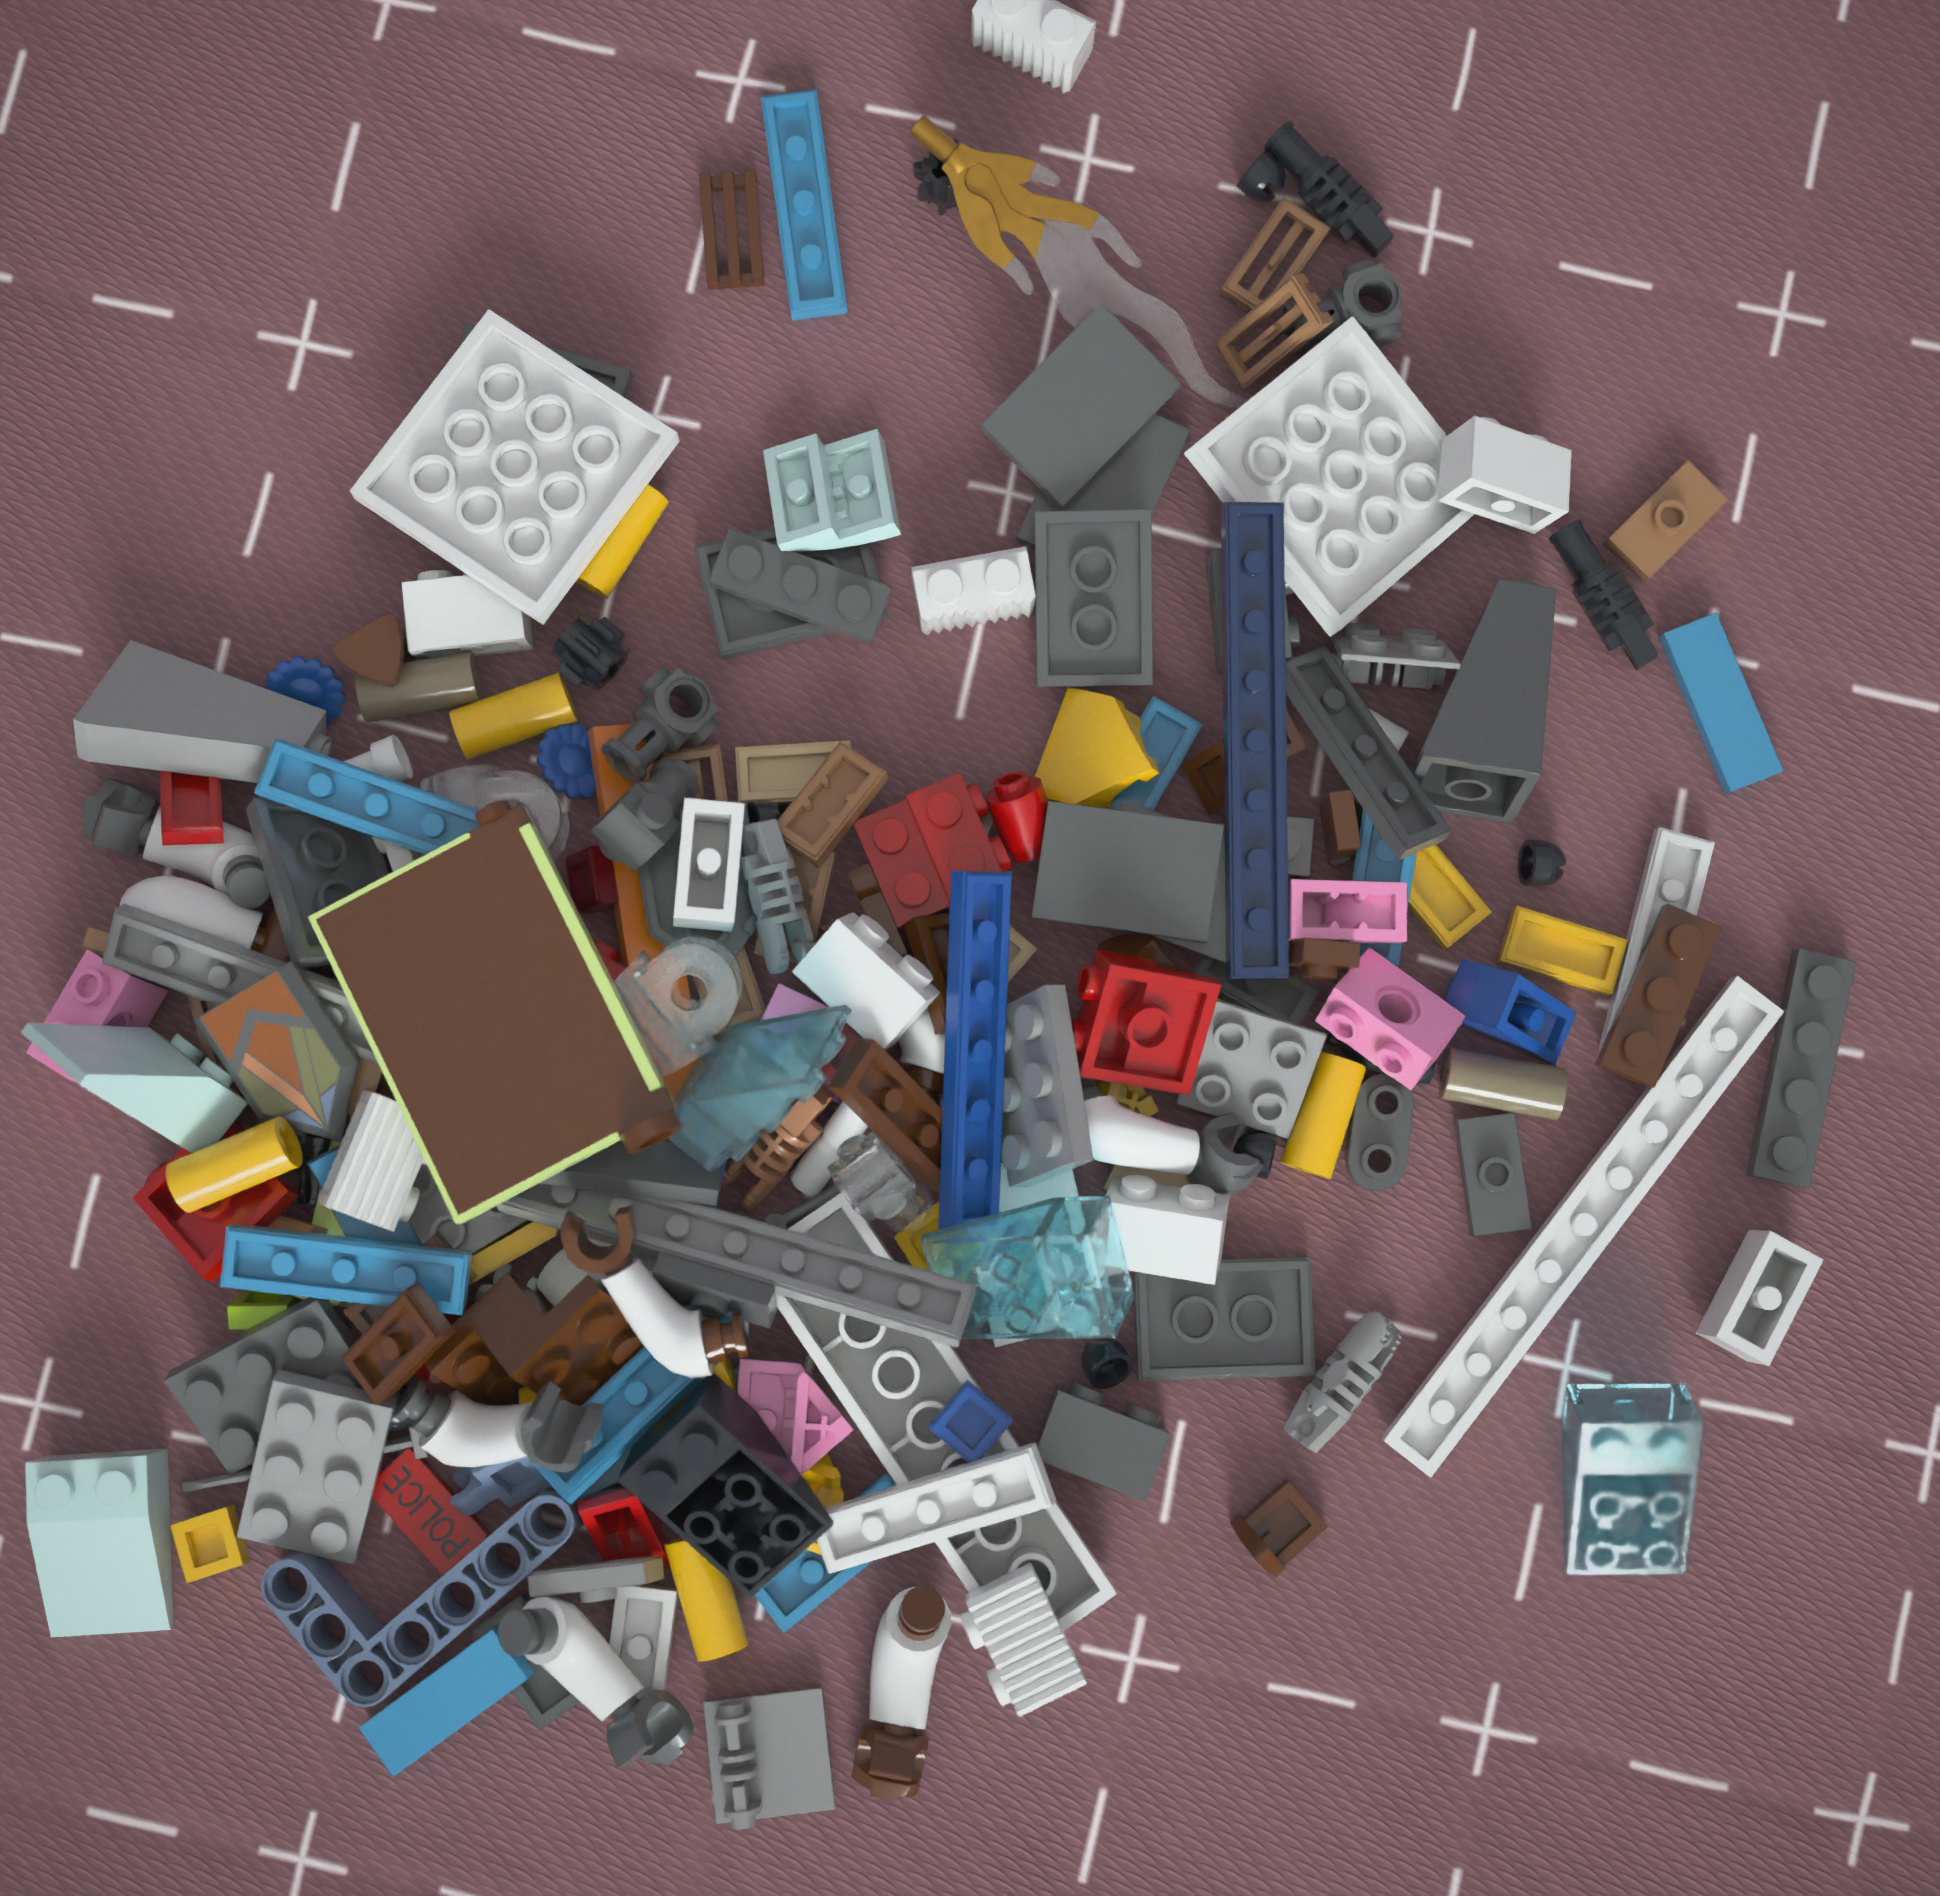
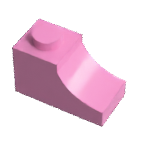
M1291 879L1288 881L1289 941L1300 938H1313L1359 944L1406 942L1407 883Z

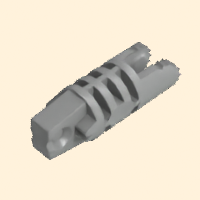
M769 819L754 822L742 828L745 857H742L741 860L745 881L749 883L747 890L752 910L758 920L755 922L769 974L773 975L785 972V970H788L787 966L790 965L789 951H787L788 945L782 924L785 926L789 946L792 948L791 953H793V959H796L797 964L814 947L815 941L807 909L803 908L804 897L799 877L796 876L794 871L796 865L790 847L785 846L777 820Z
M1369 1310L1367 1314H1363V1317L1359 1318V1322L1352 1327L1343 1341L1338 1342L1334 1348L1335 1351L1324 1361V1366L1318 1369L1314 1375L1315 1378L1304 1388L1283 1427L1290 1436L1314 1453H1317L1348 1422L1352 1416L1351 1413L1362 1403V1398L1370 1392L1374 1382L1379 1380L1382 1375L1381 1371L1394 1355V1350L1398 1349V1345L1401 1344V1332L1393 1323L1389 1324L1390 1321L1381 1312L1378 1313L1376 1310L1371 1312Z

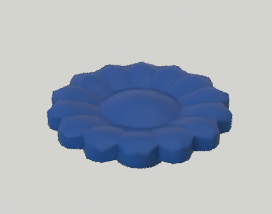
M295 656L292 661H280L277 669L269 671L267 676L268 682L264 686L265 689L326 710V727L332 723L333 718L341 715L343 710L341 705L346 701V694L342 691L344 682L341 678L335 676V669L330 665H322L321 661L317 658L306 660L302 656Z
M574 723L573 725L563 724L557 728L548 729L544 734L545 739L541 740L537 746L540 755L537 757V764L543 769L541 774L543 779L551 782L552 789L555 792H564L569 799H575L578 796L583 799H589L596 793L587 732L589 729H585L580 723Z

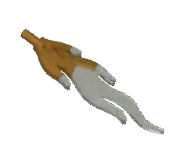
M925 115L917 121L909 133L944 163L941 168L951 182L961 219L971 240L978 250L1015 280L1024 294H1032L1034 285L1025 266L1006 246L1001 236L1002 231L1014 234L1023 242L1035 259L1056 306L1065 320L1074 329L1102 303L1111 313L1133 321L1153 335L1167 351L1179 372L1194 391L1211 402L1229 407L1240 408L1248 401L1246 398L1220 386L1207 374L1195 350L1188 328L1175 309L1159 298L1145 293L1128 283L1104 260L1092 238L1098 237L1105 240L1128 265L1139 268L1142 264L1139 257L1128 246L1116 227L1100 213L1079 203L1034 194L1020 185L1034 182L1057 186L1060 182L1058 175L1045 166L1020 156L979 151L967 146L963 142L958 145Z

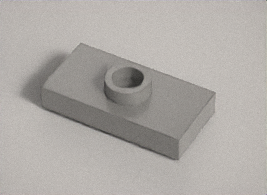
M658 1555L550 1567L531 1572L532 1575L528 1576L530 1597L580 1592L581 1603L617 1598L616 1587L643 1585L664 1579L662 1557L658 1558Z

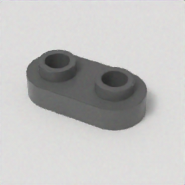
M1387 1074L1374 1075L1362 1081L1349 1121L1345 1154L1346 1171L1355 1184L1367 1190H1385L1393 1187L1401 1180L1407 1166L1414 1099L1411 1090ZM1381 1092L1389 1093L1394 1099V1108L1389 1114H1382L1375 1106V1099ZM1374 1150L1382 1151L1387 1157V1166L1379 1173L1374 1172L1368 1165V1157Z

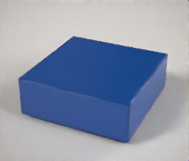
M967 1379L930 1422L928 1428L970 1463L982 1459L1014 1419Z

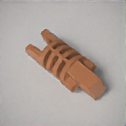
M816 1081L796 1102L787 1095H784L755 1132L745 1140L725 1164L721 1187L724 1188L727 1184H732L743 1172V1167L746 1166L753 1174L761 1178L759 1182L755 1183L747 1191L741 1203L750 1213L754 1212L787 1174L799 1156L823 1132L824 1129L815 1119L831 1102L834 1094L822 1083Z

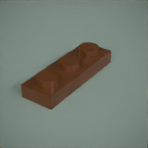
M1671 904L1661 906L1595 1063L1596 1066L1648 1089L1655 1088L1718 938L1721 926Z
M859 1038L828 1087L934 1192L940 1193L943 1109L874 1039Z

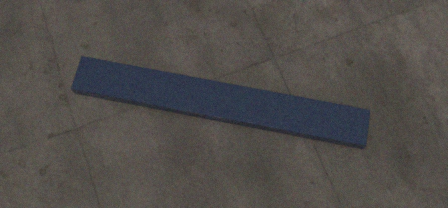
M1225 502L1221 505L1226 978H1289L1284 502Z

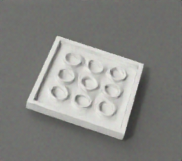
M488 309L357 480L350 492L355 500L543 625L680 440L676 431Z
M1353 316L1184 453L1223 503L1284 502L1285 581L1329 637L1345 627L1474 515V513L1438 501L1442 439L1447 435Z

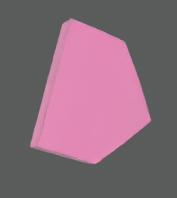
M740 1359L737 1394L757 1411L801 1475L854 1430L801 1363Z

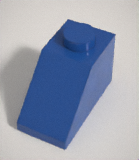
M1463 958L1446 990L1445 1001L1466 1016L1461 1023L1463 1027L1537 1060L1556 1065L1577 1012L1518 973Z

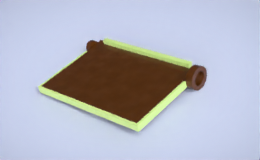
M507 800L495 801L481 808L475 814L479 827L308 917L455 1224H462L620 1140H622L628 1154H634L665 1141L684 1127L677 1113V1108L527 808L521 804L512 809Z

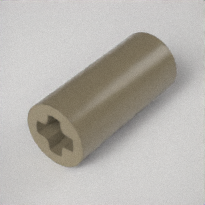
M472 651L403 663L399 683L394 687L378 684L355 673L356 695L361 714L366 723L462 706L482 700L479 670Z
M1449 1047L1441 1068L1439 1097L1440 1099L1557 1120L1565 1103L1568 1073L1565 1068Z

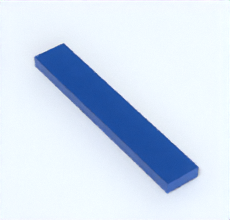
M951 871L938 1228L949 1231L999 1227L1012 872Z

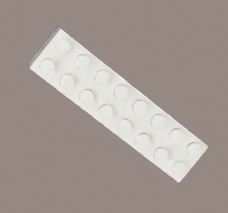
M844 1190L788 1229L895 1261L847 1190ZM776 1294L778 1309L896 1485L969 1463L928 1428L930 1422L967 1379L982 1391L953 1346ZM1007 1428L983 1458L1018 1448L1020 1445ZM1057 1500L1051 1507L935 1541L968 1592L976 1590L980 1586L988 1584L992 1580L998 1579L1015 1569L1021 1568L1025 1564L1032 1563L1063 1631L1117 1594L1113 1583Z

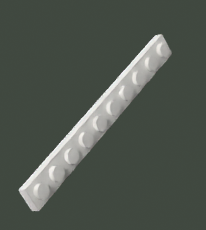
M1739 976L1731 977L1664 1064L1655 1088L1645 1089L1380 1437L1381 1440L1427 1476H1433L1784 1013L1782 1009Z

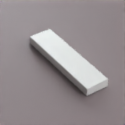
M1662 827L1654 829L1626 937L1628 942L1611 996L1598 1051L1602 1049L1661 906L1671 904L1697 916L1715 842Z
M1034 1442L825 1507L834 1523L829 1530L817 1539L830 1574L1051 1507L1056 1498L1037 1445Z

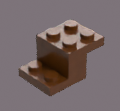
M506 1272L451 1325L455 1332L424 1363V1366L432 1375L475 1402L487 1405H502L516 1395L521 1385L537 1394L542 1386L551 1382L561 1388L557 1399L582 1406L644 1347V1344L637 1337L606 1287L591 1276L586 1275L554 1307L545 1298Z

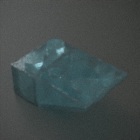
M840 1005L731 1026L700 1055L674 1097L673 1102L684 1127L668 1139L711 1174L730 1157L736 1162L740 1161L755 1144L759 1137L758 1132L762 1128L768 1133L774 1131L791 1110V1102L798 1099L801 1103H805L819 1089L826 1077V1074L820 1068L822 1065L824 1066L829 1063L844 1045L847 1037L841 1033V1030L849 1018L852 1009L847 1005Z
M1110 1196L1053 1197L925 1233L920 1238L930 1272L977 1285L976 1294L961 1339L1115 1338L1135 1298Z
M1567 1384L1562 1427L1565 1570L1567 1575L1685 1574L1703 1421L1685 1384Z

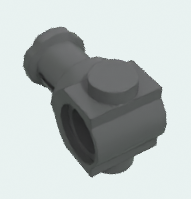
M1372 259L1364 260L1351 265L1342 272L1345 283L1329 288L1326 299L1321 300V303L1317 305L1322 313L1328 311L1333 322L1296 352L1298 357L1309 352L1310 346L1320 343L1352 316L1377 347L1385 346L1402 335L1398 325L1402 317L1399 307L1402 298L1401 286L1394 276L1385 271L1383 263L1375 265ZM1367 295L1376 297L1383 304L1384 311L1379 313L1368 312L1361 306L1359 298ZM1295 305L1285 306L1282 310V316ZM1305 316L1286 331L1287 338L1308 321Z
M663 665L638 689L646 699L633 711L632 715L635 722L617 740L608 739L602 745L601 750L610 766L620 776L634 784L642 782L646 778L647 773L645 769L663 751L675 753L687 740L697 748L720 725L713 716L719 708L713 703L711 691L706 683L697 676L685 674L679 667L671 673ZM669 696L680 697L687 703L690 710L689 718L680 717L674 713L670 707ZM644 739L646 744L637 751L635 749L636 745Z
M663 757L657 760L649 771L650 779L647 782H636L590 830L599 839V847L608 859L614 862H624L634 872L638 867L647 862L681 825V822H679V807L683 805L684 798L694 799L699 792V785L697 783V774L691 766L680 759Z

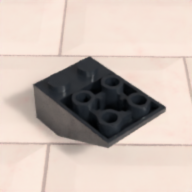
M714 1372L698 1383L631 1447L617 1479L750 1599L829 1530L834 1523L757 1411Z

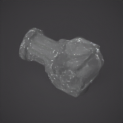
M873 1131L867 1136H852L840 1145L837 1150L838 1159L828 1166L827 1169L834 1183L855 1212L869 1223L876 1218L884 1219L886 1224L897 1233L913 1234L921 1230L929 1222L934 1205L931 1194L922 1185L916 1183L904 1162Z

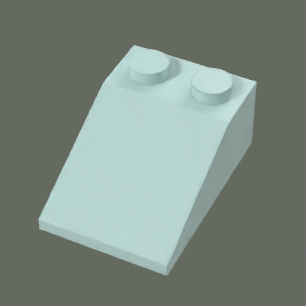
M28 1023L21 1031L27 1039L79 1085L191 1153L217 1143L248 1104L244 1098L230 1088L234 1081L228 1071L208 1057L201 1064L200 1061L206 1053L179 1033H176L169 1041L149 1027Z
M168 1448L51 1455L26 1462L27 1527L50 1636L64 1637L171 1630L174 1628Z

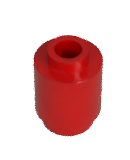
M1024 771L1004 774L993 782L994 788L985 797L997 834L1005 850L1010 852L1013 861L1029 862L1040 859L1048 800L1042 781L1036 776H1027V773Z

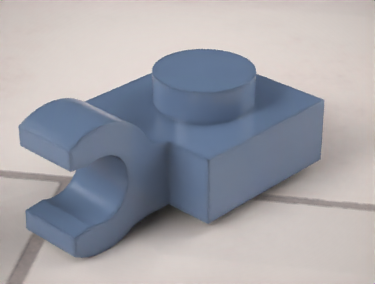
M527 1457L493 1465L462 1467L453 1474L452 1480L463 1491L450 1497V1504L464 1516H470L497 1498L510 1508L552 1485Z

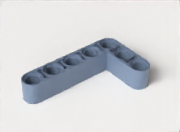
M552 1486L543 1490L385 1627H383L330 1561L324 1557L293 1551L273 1563L263 1574L261 1581L262 1596L271 1610L346 1700L359 1707L374 1706L384 1700L577 1533L584 1524L578 1512V1501L582 1497L580 1495L572 1504H569ZM544 1503L556 1504L563 1510L566 1516L564 1530L551 1529L544 1523L541 1515ZM498 1543H509L517 1549L521 1560L518 1569H510L500 1563L496 1552ZM289 1567L298 1569L305 1576L307 1582L305 1593L296 1592L290 1587L287 1581ZM453 1582L465 1583L472 1589L475 1596L474 1607H463L455 1601L452 1596ZM326 1614L336 1615L342 1620L345 1626L344 1639L335 1638L328 1633L324 1620ZM408 1621L419 1622L427 1629L430 1640L428 1646L417 1645L410 1639L407 1633ZM369 1660L380 1666L384 1675L383 1685L373 1684L366 1679L362 1668L363 1661Z

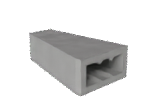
M132 640L125 646L73 719L77 758L82 760L254 783L259 781L275 737L329 756L332 747V738L326 736V710Z

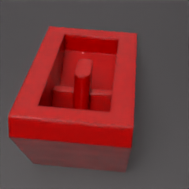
M622 1484L588 1494L578 1501V1512L603 1561L658 1555V1558L662 1557L663 1569L670 1568L664 1547L666 1540L660 1518Z

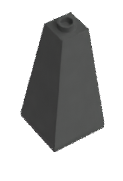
M1526 579L1498 580L1462 657L1460 669H1457L1411 769V772L1439 812L1512 824L1540 778L1556 588L1539 586L1535 582Z

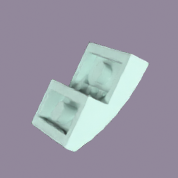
M878 428L827 445H823L815 433L763 450L776 540L781 551L838 549L901 535L885 440Z

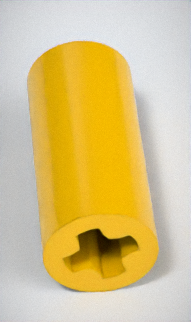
M648 484L576 582L596 595L608 599L669 503L667 498Z
M560 672L449 711L455 735L467 760L543 734L550 728H557L560 725L578 721L572 699Z
M1320 1052L1280 1163L1319 1177L1332 1178L1365 1074L1366 1067L1364 1065L1336 1055Z
M278 1116L168 1163L166 1166V1179L170 1192L177 1204L185 1212L191 1213L300 1167L303 1161L302 1150L291 1125L283 1117Z
M682 1537L666 1542L664 1544L697 1661L703 1662L720 1658L747 1647L749 1642L731 1581Z

